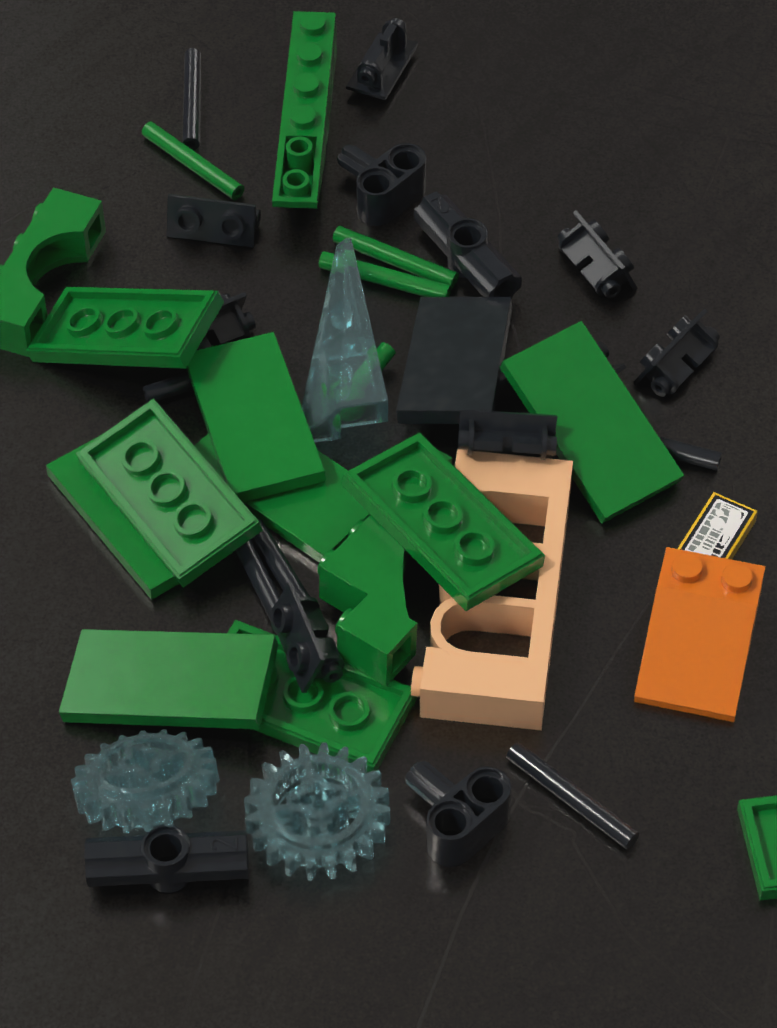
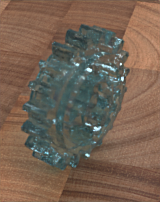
M163 729L159 733L148 734L144 730L140 731L138 735L131 737L121 735L119 736V741L111 745L106 743L100 744L101 751L98 754H86L84 756L86 765L76 766L74 768L76 777L71 779L78 813H86L89 824L101 820L103 830L107 831L114 826H120L123 828V833H129L133 828H143L145 832H151L153 827L158 825L173 826V821L180 817L192 818L193 807H207V796L217 794L216 783L219 782V774L213 750L211 747H203L201 738L188 741L186 732L173 736L167 733V729Z
M322 742L317 755H311L307 746L300 744L299 758L293 759L287 752L282 750L279 752V768L264 762L262 764L263 779L251 778V795L244 798L245 814H247L245 816L247 833L253 834V849L255 851L266 850L267 864L269 866L285 859L287 876L294 874L299 866H305L307 879L312 881L317 873V869L323 867L329 878L335 879L337 864L342 863L348 870L355 872L356 854L371 860L374 857L373 843L385 842V826L390 824L388 788L381 787V773L379 770L367 773V758L365 756L349 763L348 747L344 746L333 757L329 755V748L325 742ZM286 797V804H281ZM348 818H355L348 826Z

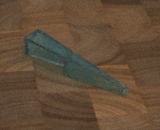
M345 238L336 245L302 403V410L314 442L341 439V428L388 422V397L351 238Z

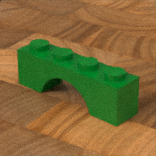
M53 187L44 203H39L36 206L30 225L24 234L20 233L17 236L12 253L5 264L0 265V349L29 357L26 349L48 316L44 294L36 289L35 285L43 275L56 267L89 261L106 233L101 200Z

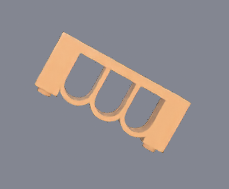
M457 449L455 468L508 520L517 524L545 526L543 544L533 543L545 555L542 568L523 578L538 581L536 600L494 595L470 610L465 611L439 585L440 606L435 609L430 621V647H426L423 667L414 666L411 696L420 697L421 718L542 731L571 495L573 461L550 458L540 460V457L473 451V455H467V450ZM461 631H482L531 637L528 658L465 651L455 648L446 640L451 635Z

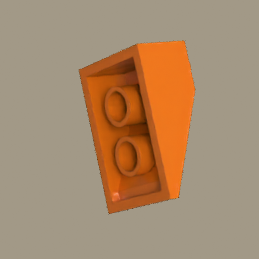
M666 547L656 588L634 702L730 722L735 721L766 566Z

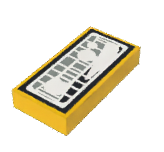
M713 492L678 549L733 559L755 524L758 511Z

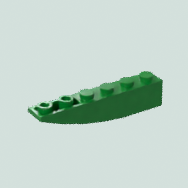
M293 11L272 207L317 209L327 150L337 57L336 13Z

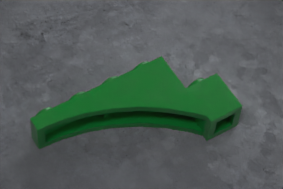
M439 451L452 464V457ZM370 515L365 521L359 520L352 527L348 538L336 550H329L321 559L317 569L319 575V598L344 612L335 628L337 649L344 662L382 685L387 686L416 655L417 622L409 618L403 585L410 554Z

